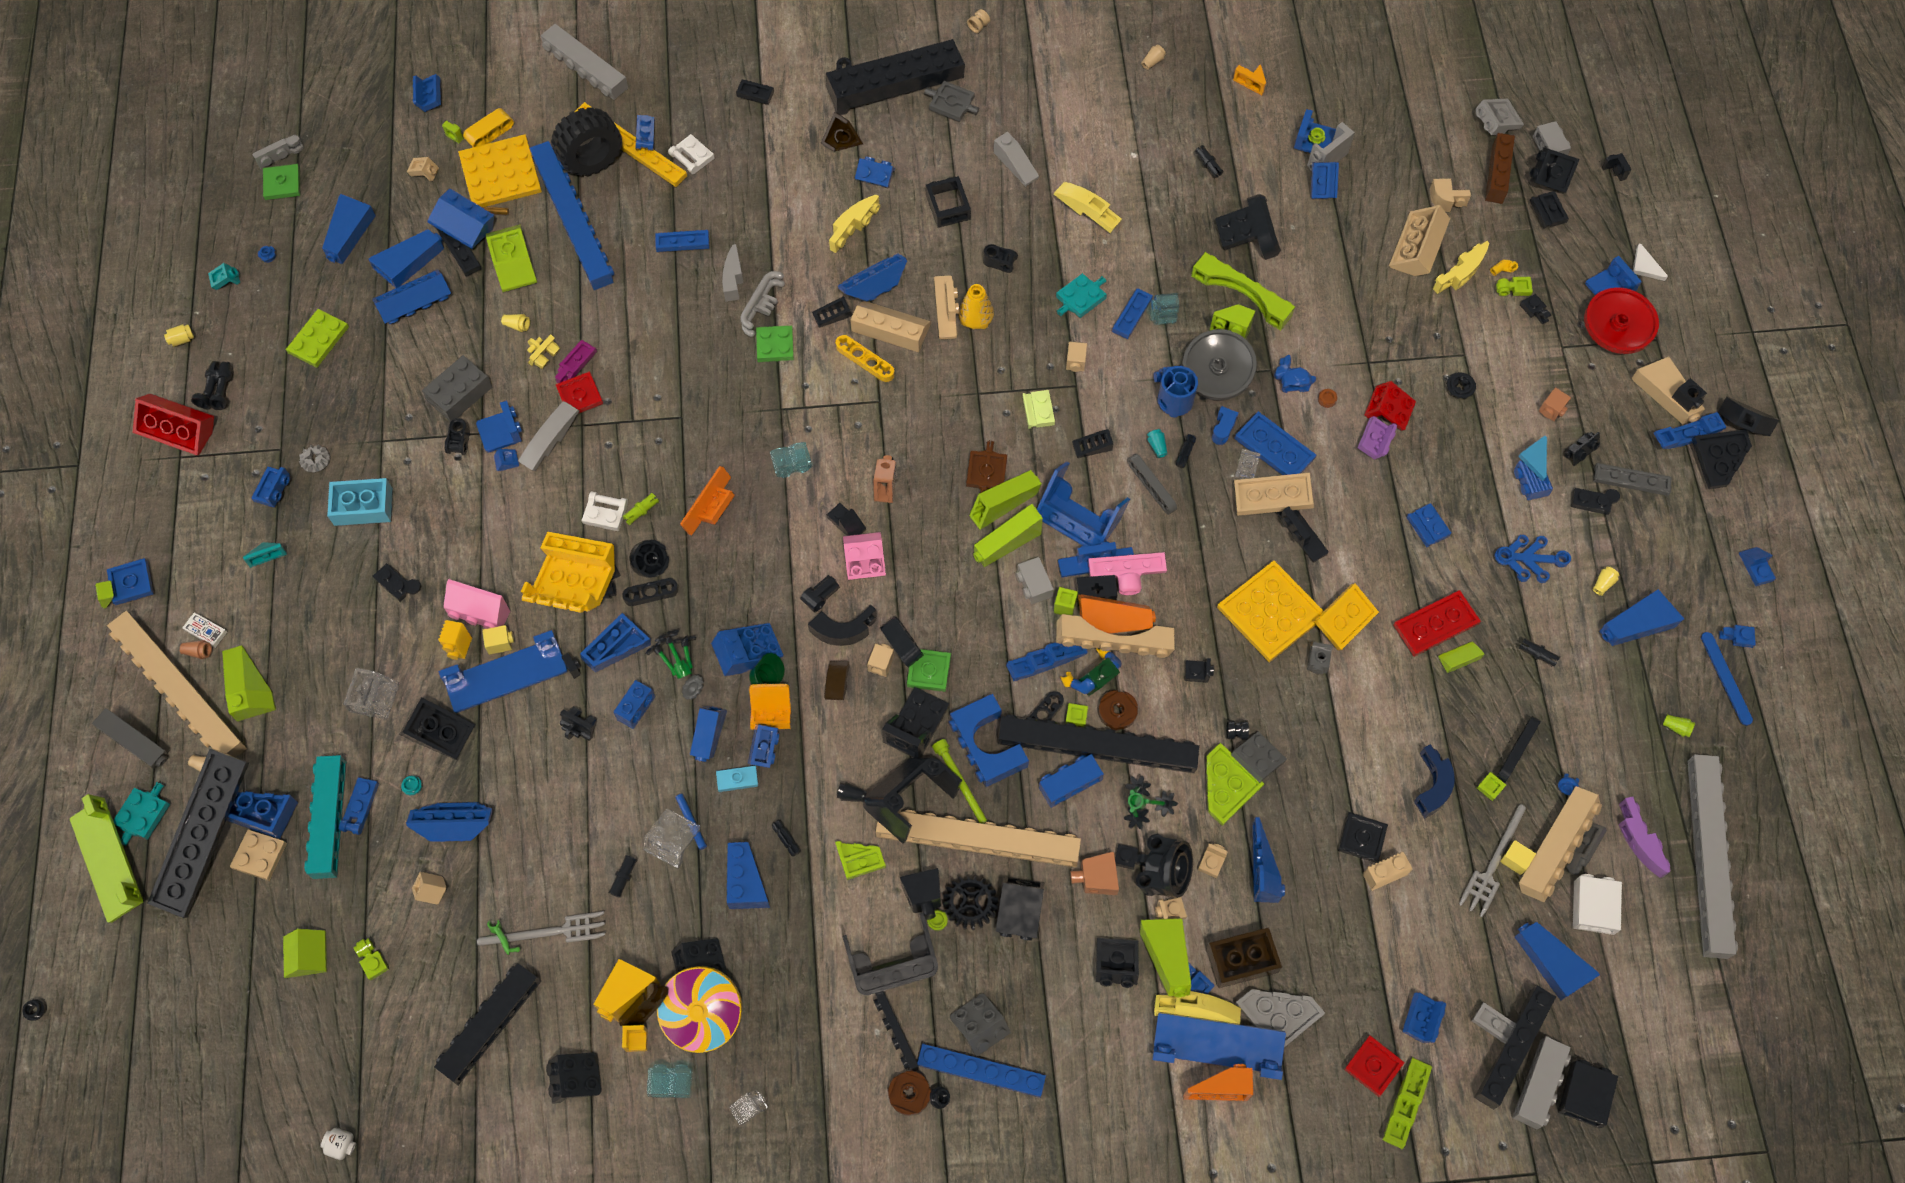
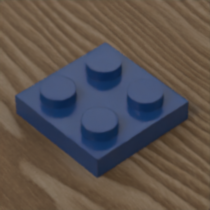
M145 558L107 569L108 581L112 583L114 594L112 603L114 605L154 594L148 561Z

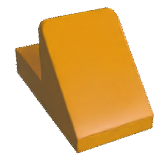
M1238 65L1235 69L1233 81L1262 96L1266 86L1262 66L1259 65L1254 72H1251L1249 69Z

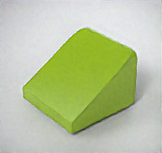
M111 581L96 583L98 601L103 609L107 608L114 597Z

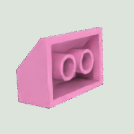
M448 579L444 609L450 618L455 620L460 618L471 625H482L485 629L504 626L510 610L501 595Z

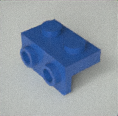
M437 74L424 80L420 79L417 75L413 76V103L424 112L441 105L440 77Z
M865 156V159H859L855 179L889 188L895 167L891 166L892 163L882 161L877 163L874 158Z
M267 467L251 499L254 502L275 507L276 503L281 499L284 487L290 481V474L284 467H280L279 470Z
M1420 992L1414 993L1402 1032L1422 1043H1434L1439 1035L1440 1024L1445 1015L1446 1003L1434 1001Z

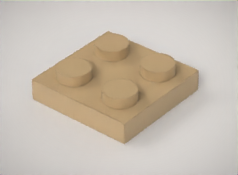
M247 830L230 868L270 881L287 843L283 840Z

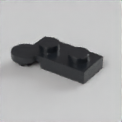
M1575 488L1572 494L1571 507L1609 515L1612 504L1619 501L1620 494L1615 489H1609L1603 494Z
M387 563L372 576L399 602L406 597L407 593L413 595L421 589V585L417 580L411 579L406 581Z

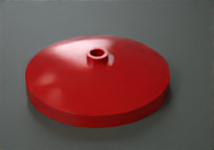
M1619 287L1605 289L1592 298L1585 310L1584 322L1591 338L1604 349L1614 353L1632 354L1645 349L1653 341L1659 329L1658 314L1652 303L1642 294L1631 289Z

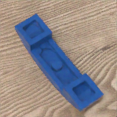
M1718 412L1701 417L1699 421L1673 429L1668 427L1655 431L1654 435L1663 449H1671L1692 444L1694 436L1718 433L1724 430L1726 425Z

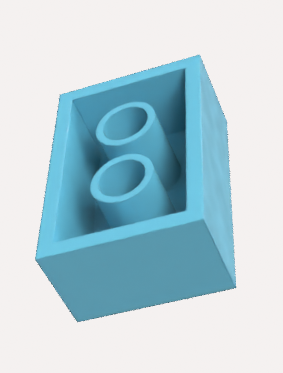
M387 478L329 482L327 516L334 526L391 522L393 488Z

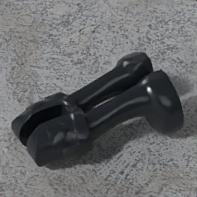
M212 361L205 372L207 380L204 392L202 394L195 393L191 397V402L194 405L209 410L210 407L214 410H223L226 407L227 401L224 398L226 383L230 381L232 376L231 363L221 362L220 364L219 361ZM217 383L216 392L214 395H212L215 384Z

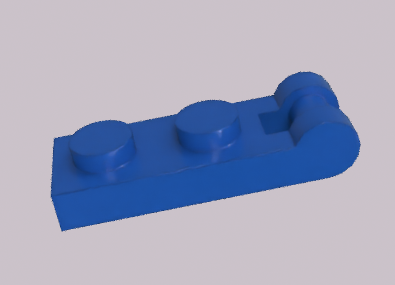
M637 115L635 149H641L642 147L653 151L654 117Z
M358 777L344 817L340 821L339 831H352L356 835L362 833L379 786L377 781ZM352 819H357L355 823H351Z

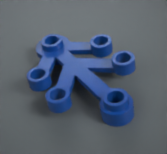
M1519 535L1511 546L1500 547L1495 552V560L1501 565H1509L1518 574L1517 578L1521 582H1526L1531 574L1529 570L1523 569L1516 561H1522L1537 575L1536 579L1540 583H1546L1550 578V574L1540 568L1535 562L1554 563L1558 567H1566L1571 561V555L1567 551H1559L1556 556L1534 554L1547 545L1548 540L1544 536L1537 537L1535 543L1523 553L1515 552L1520 547L1523 548L1528 544L1529 539L1526 535ZM1519 539H1523L1525 543H1521ZM1521 573L1526 574L1527 577H1522Z

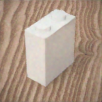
M1591 874L1579 876L1574 881L1573 929L1611 935L1618 933L1621 930L1622 882L1615 881L1611 877L1594 878Z

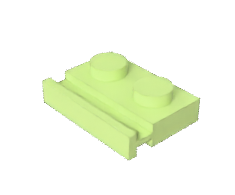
M1049 390L1031 392V394L1023 393L1022 398L1028 429L1035 426L1055 425Z

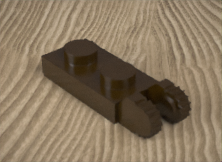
M650 983L645 988L644 994L619 1019L620 1026L643 1025L660 1007L665 997L668 996L669 988L664 985L658 988L657 984Z

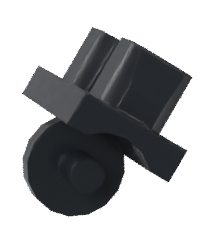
M574 706L568 711L563 709L560 712V725L562 726L561 729L566 731L565 738L570 740L573 736L577 738L581 736L588 741L593 738L596 718L587 716L585 720H582L580 718L581 711Z

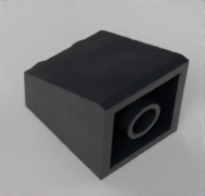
M1004 876L996 932H999L1000 936L1012 937V935H1018L1020 939L1029 941L1037 938L1045 882Z

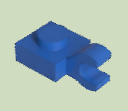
M1735 625L1732 628L1724 627L1723 631H1719V639L1733 640V646L1753 648L1756 645L1755 628Z

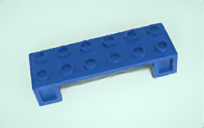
M550 630L534 636L536 645L473 668L461 671L457 664L438 671L440 678L446 685L453 711L458 713L567 673V668L561 658L562 654L553 631Z
M1159 1012L1153 1060L1174 1063L1175 1058L1228 1067H1233L1235 1064H1245L1247 1068L1259 1071L1260 1077L1282 1080V1060L1286 1033L1280 1030Z

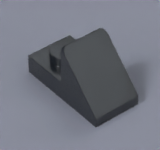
M841 503L826 514L827 518L846 536L861 535L866 530L865 525L853 509L848 510Z

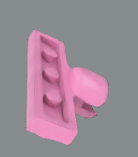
M1165 552L1088 559L1090 576L1115 575V578L1118 580L1119 593L1122 595H1134L1141 591V575L1166 573L1167 571Z

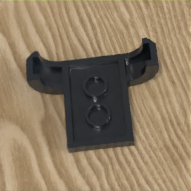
M1257 194L1247 198L1248 207L1215 218L1224 251L1258 239L1265 260L1276 257L1281 252L1269 213L1266 196Z

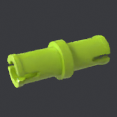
M650 493L640 503L634 504L635 507L622 517L624 520L628 519L625 522L631 525L640 516H645L650 508L659 503V500L657 498L654 499L656 496Z

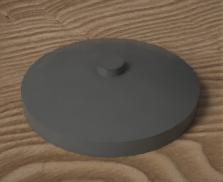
M1215 329L1204 332L1192 340L1185 351L1183 366L1191 369L1198 378L1197 394L1211 400H1228L1240 395L1250 386L1255 376L1257 361L1252 346L1244 337L1230 330Z

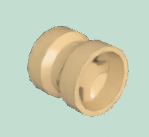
M979 9L975 16L967 20L968 27L974 33H979L983 26H987L990 23L989 15L982 9Z

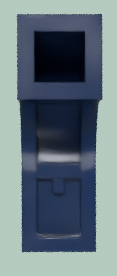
M1431 744L1422 749L1420 756L1432 774L1433 786L1430 790L1418 795L1414 800L1424 819L1436 813L1445 804L1453 791L1455 780L1454 770L1449 758L1441 761L1439 752L1433 749Z

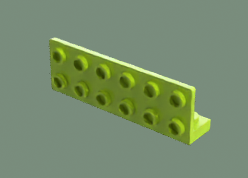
M87 794L82 798L84 809L72 816L70 822L107 922L112 923L142 904L143 899L105 798Z

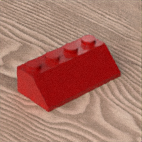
M150 393L135 399L133 433L194 455H200L213 433V415Z

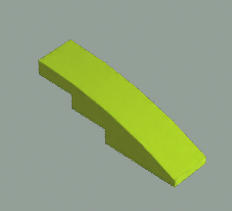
M1411 1059L1389 1117L1383 1141L1400 1149L1405 1147L1410 1128L1414 1124L1418 1107L1422 1102L1432 1066L1417 1059Z

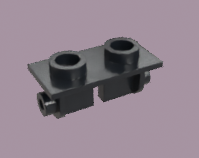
M1593 432L1585 433L1577 440V444L1574 443L1565 450L1564 456L1567 459H1573V466L1583 461L1591 452L1599 448L1600 432L1596 434Z

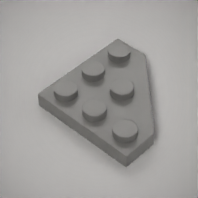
M1251 989L1235 1003L1237 1007L1241 1008V1012L1254 1027L1285 1031L1284 1048L1325 1014L1311 996H1295L1287 993H1271Z

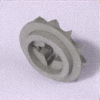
M319 444L317 446L310 445L307 449L303 448V453L299 455L301 467L308 472L321 471L328 465L330 460L329 452ZM313 454L317 456L315 463L311 460Z

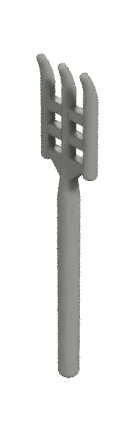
M1523 804L1518 805L1488 866L1487 872L1480 874L1478 871H1474L1459 903L1462 906L1469 893L1475 896L1469 909L1470 911H1473L1479 899L1485 901L1480 917H1483L1499 888L1500 883L1495 882L1492 875L1496 871L1526 810ZM1477 878L1482 880L1481 884L1476 881ZM1487 883L1493 886L1492 890L1486 887ZM1473 885L1479 888L1478 891L1472 889ZM1483 891L1486 892V893H1488L1489 896H1488V897L1484 896V895L1482 894Z
M605 912L566 916V923L562 927L504 935L508 942L555 936L558 934L567 936V943L597 939L606 935V933L590 934V929L603 926L605 922L590 924V918L601 916ZM585 919V924L580 925V920ZM576 920V926H571V921ZM581 930H585V935L581 936ZM572 931H576L575 937H572ZM497 935L477 939L479 946L501 943Z

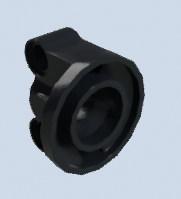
M1153 834L1147 840V846L1151 852L1146 860L1145 871L1137 875L1136 885L1147 896L1162 895L1180 898L1187 891L1193 871L1191 846L1184 840L1164 838L1160 834Z

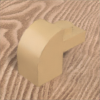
M1433 179L1430 187L1432 203L1434 206L1440 205L1445 212H1450L1452 206H1467L1471 197L1470 190H1452L1451 179Z

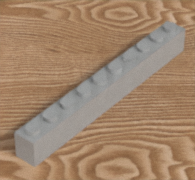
M1693 755L1688 760L1703 957L1729 959L1736 955L1738 943L1734 935L1736 922L1733 920L1734 901L1731 900L1733 884L1729 878L1731 863L1727 855L1729 842L1726 840L1727 822L1724 821L1726 805L1722 798L1724 792V784L1721 782L1722 764L1719 763V756Z

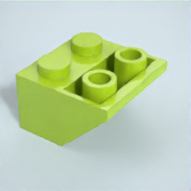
M1239 304L1215 311L1210 330H1230L1246 339L1251 329L1255 311Z

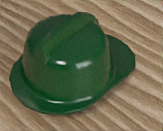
M774 653L765 654L750 671L749 680L751 685L779 684L785 673L781 658Z

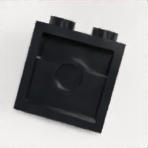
M1543 147L1537 153L1536 160L1538 162L1536 167H1533L1530 171V181L1566 193L1580 159Z
M1097 938L1095 982H1099L1102 986L1106 987L1111 986L1113 983L1121 984L1124 988H1131L1133 985H1137L1139 978V941Z

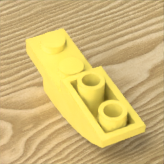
M1063 182L1054 192L1056 197L1079 215L1085 213L1109 233L1122 220V218L1109 209L1110 204L1085 188Z
M873 195L859 201L846 210L833 223L834 234L829 240L831 251L837 253L840 248L844 247L849 235H853L855 228L861 231L864 226L870 223L873 214H876L880 209L878 195Z
M1489 242L1479 243L1470 252L1462 253L1458 258L1459 261L1456 266L1447 274H1441L1436 278L1433 290L1439 294L1450 286L1457 290L1467 283L1480 267L1487 252Z
M1190 991V995L1181 998L1156 995L1155 1016H1158V1013L1161 1012L1240 1024L1241 1008L1223 999Z

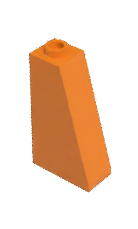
M1082 594L1078 595L1080 616L1095 628L1106 633L1152 629L1153 623L1156 622L1155 612L1149 606Z

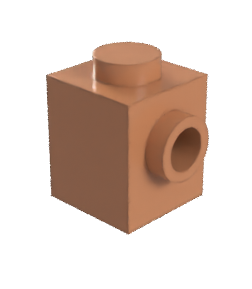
M1555 387L1544 401L1539 412L1546 418L1555 421L1558 416L1562 417L1568 410L1566 405L1571 397Z

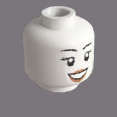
M339 1128L327 1131L321 1142L323 1153L338 1160H343L347 1154L351 1156L356 1146V1143L353 1142V1134Z

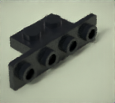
M1287 507L1283 511L1276 512L1283 525L1288 528L1294 540L1299 543L1312 562H1316L1328 554L1327 548L1298 510H1292L1290 507Z

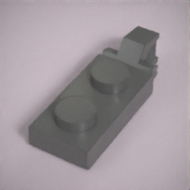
M1592 823L1590 830L1585 831L1580 847H1576L1573 852V859L1567 865L1570 874L1577 876L1582 866L1586 867L1587 863H1589L1607 831L1604 826Z

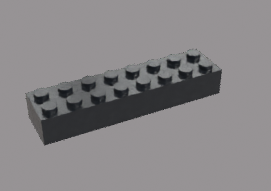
M951 39L826 72V88L836 111L839 112L921 90L926 87L936 86L944 81L950 82L964 78L965 63L954 40Z

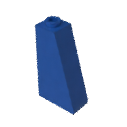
M342 194L339 195L322 247L329 261L343 264L375 218L374 211L370 205Z
M427 229L370 257L368 260L378 274L397 288L444 250L443 240L437 233H432Z
M1658 589L1607 622L1600 630V633L1605 641L1614 646L1674 629L1684 618Z
M1538 922L1531 926L1529 923H1526L1518 929L1520 933L1515 936V939L1560 1001L1600 975L1598 971Z

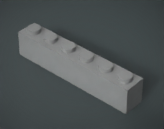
M557 24L551 26L541 35L542 46L546 51L552 52L558 60L565 62L571 70L574 69L581 78H586L593 87L599 88L605 96L615 100L628 89L627 80L624 75Z

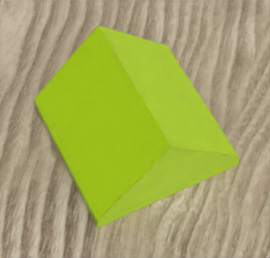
M296 929L283 937L284 978L327 972L325 930Z

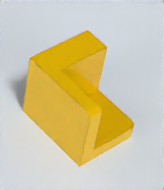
M644 1025L623 1026L622 1048L626 1052L647 1051V1028Z

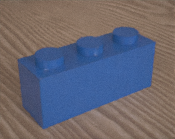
M1092 754L1087 757L1083 755L1075 760L1076 763L1070 766L1068 764L1058 769L1057 773L1053 775L1047 774L1041 778L1039 789L1050 808L1103 780L1104 774Z

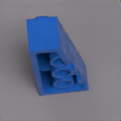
M238 792L226 821L280 839L298 802L291 795L282 796L271 793Z

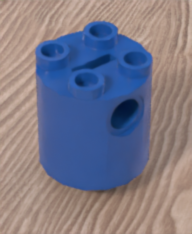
M1173 366L1163 373L1157 402L1161 410L1169 414L1170 417L1176 418L1188 413L1192 409L1198 388L1196 374L1184 366Z

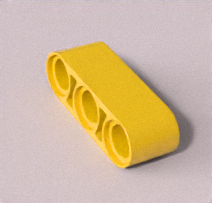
M498 108L467 128L463 137L473 148L489 144L510 130L514 120L502 108Z

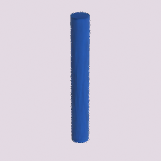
M679 794L675 798L699 850H703L707 845L683 794Z

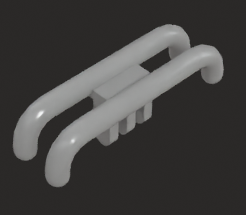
M771 271L767 273L744 308L740 320L742 330L746 335L750 337L755 336V331L752 330L754 324L751 321L757 311L769 316L771 310L775 307L774 305L777 304L778 300L767 294L773 286L784 287L785 282L780 280L784 277L782 272Z

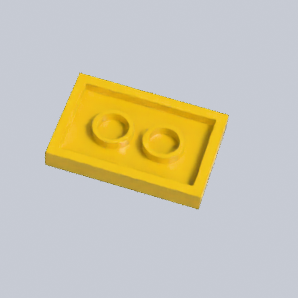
M1353 583L1314 622L1335 648L1342 650L1379 611L1356 583Z

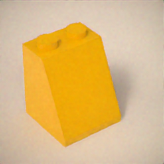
M618 959L593 1005L598 1009L597 1013L600 1014L601 1018L612 1022V1020L619 1022L622 1015L644 994L645 988L650 983L657 984L658 988L661 987V984L656 977Z

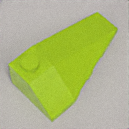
M243 646L222 651L225 696L229 714L238 722L276 710L273 692L264 681Z

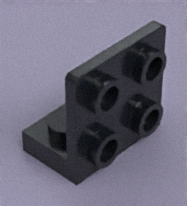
M718 938L684 942L671 951L676 973L690 967L706 966L717 969L728 976Z

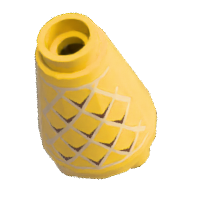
M974 284L968 289L959 307L960 323L972 329H986L994 317V308L985 289L979 284Z

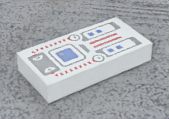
M193 613L182 627L186 632L209 642L215 648L227 633L225 629L196 613Z

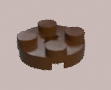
M1118 690L1110 691L1100 701L1098 708L1099 717L1112 730L1118 731L1119 729L1128 728L1135 722L1137 717V701L1130 693L1118 692ZM1115 706L1123 708L1121 714L1114 712Z
M906 1071L894 1077L889 1085L888 1096L890 1104L895 1111L902 1115H919L930 1102L931 1090L925 1077L918 1072ZM909 1088H913V1093L916 1094L915 1097L906 1099V1095L903 1093L904 1090L908 1091Z

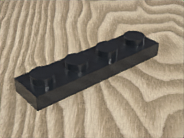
M436 228L465 277L481 270L480 264L468 246Z
M884 991L875 993L876 999L873 1000L878 1012L882 1010L885 1016L882 1021L886 1030L891 1029L894 1035L891 1040L895 1049L901 1050L903 1056L900 1057L904 1069L909 1068L910 1071L919 1070L918 1064Z

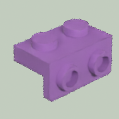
M1375 416L1369 418L1358 449L1374 460L1385 456L1389 452L1391 440L1396 435L1397 425L1393 423L1388 426Z

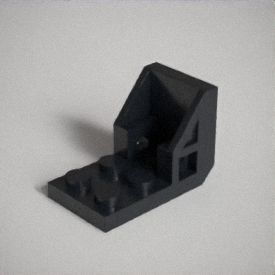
M914 687L900 714H895L885 723L882 729L883 743L911 757L921 758L948 710L949 703Z

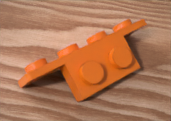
M722 466L718 467L680 523L689 535H693L701 521L715 525L735 496L732 491L724 489L731 476Z

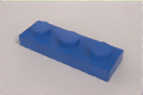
M708 230L655 233L657 252L710 248Z
M1137 288L1112 328V332L1129 339L1152 301L1153 295Z

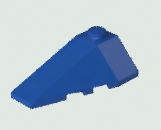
M1255 817L1252 823L1254 902L1279 903L1281 898L1285 896V885L1281 884V875L1259 817Z

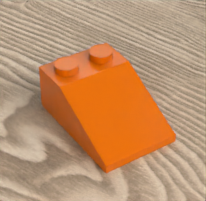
M1235 1064L1233 1067L1188 1088L1183 1095V1100L1248 1101L1253 1096L1252 1068H1247L1245 1064Z

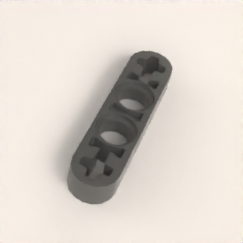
M1138 454L1130 456L1127 459L1130 468L1163 511L1168 515L1176 511L1177 505L1142 458Z

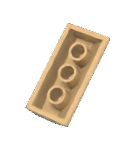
M1440 205L1410 211L1389 264L1390 268L1413 276L1430 273L1450 221V217Z
M863 301L856 306L851 318L852 332L916 352L920 351L931 325V321L867 301Z

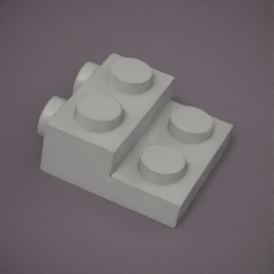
M1509 99L1483 100L1476 108L1477 117L1483 121L1485 130L1491 135H1497V133L1505 134L1507 130L1521 129L1524 125Z

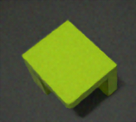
M1059 587L1054 604V613L1073 615L1078 591Z

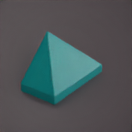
M263 542L244 555L243 559L251 568L285 556L287 552L280 543Z

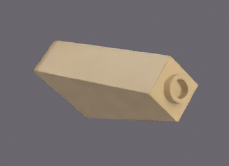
M1670 357L1637 369L1632 377V380L1680 423H1692L1701 418L1700 415L1705 410L1703 405L1698 409L1693 408L1687 412L1672 398L1676 390L1686 381Z

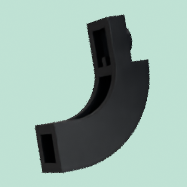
M870 605L855 620L848 623L835 622L821 611L808 623L809 632L822 642L830 645H851L869 635L868 626L875 623L877 611Z

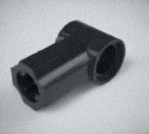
M828 575L814 588L806 589L800 599L813 612H817L840 586L832 576Z

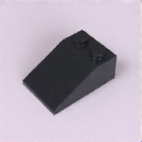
M421 697L416 702L399 735L457 760L475 724Z

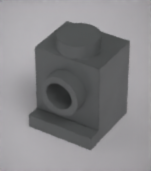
M1313 642L1310 648L1307 670L1315 674H1327L1330 667L1333 645Z

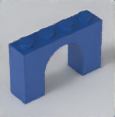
M993 694L950 713L949 721L951 730L953 732L956 731L959 736L957 740L962 749L965 748L968 753L966 757L971 766L974 765L977 770L975 774L980 783L983 782L985 787L1026 769L1029 765V760L1020 744L999 754L985 753L976 746L973 739L976 731L981 726L1001 717L1002 710Z

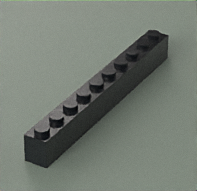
M1015 715L1002 716L998 744L1016 746L1020 744L1022 748L1080 757L1083 755L1087 757L1092 754L1094 759L1187 773L1196 772L1200 745H1195L1191 741L1180 743L1175 742L1171 738L1155 739L1151 735L1139 737L1131 732L1119 734L1111 729L1099 731L1091 726L1079 728L1075 724L1059 725L1055 721L1039 722L1035 718L1019 719Z

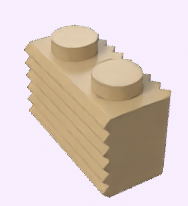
M1400 852V854L1397 853L1393 857L1390 856L1389 859L1386 858L1382 862L1379 861L1374 865L1372 864L1371 867L1368 866L1363 876L1373 891L1407 876L1413 869L1404 852Z

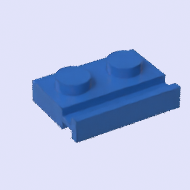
M1312 162L1311 198H1337L1339 162Z
M1431 503L1413 513H1409L1406 517L1426 547L1451 535V531Z

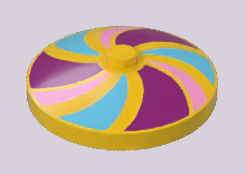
M706 966L690 967L675 974L665 984L669 988L668 996L665 997V1000L657 1009V1017L664 1035L674 1045L689 1052L704 1053L721 1047L734 1035L742 1017V1000L736 985L723 972Z

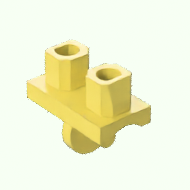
M551 334L541 345L540 343L543 340L540 337L536 341L532 338L528 340L530 347L527 351L532 353L535 350L529 357L530 361L528 364L531 366L535 364L543 369L549 363V360L543 354L547 351L554 357L560 351V347L554 342L555 338Z

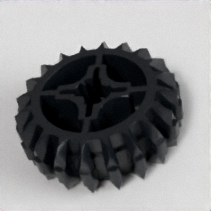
M970 874L966 875V880H963V877L960 876L958 877L959 883L954 880L951 882L954 888L949 886L946 888L949 894H944L943 896L947 900L943 902V907L947 908L945 914H952L949 917L950 922L957 919L955 923L957 927L964 923V930L967 929V925H971V930H975V924H978L979 928H983L982 921L989 924L990 919L988 917L994 918L995 913L993 911L998 910V906L994 904L998 902V897H993L996 894V890H990L992 887L991 883L984 885L986 882L985 878L978 881V875L974 876V880L970 879ZM965 888H976L978 890L968 892ZM957 893H959L963 902L956 910L953 901ZM983 895L986 896L988 901L984 911H982L978 903ZM973 899L974 905H971V903L967 905V900ZM967 912H973L977 916L968 917L964 916V914Z

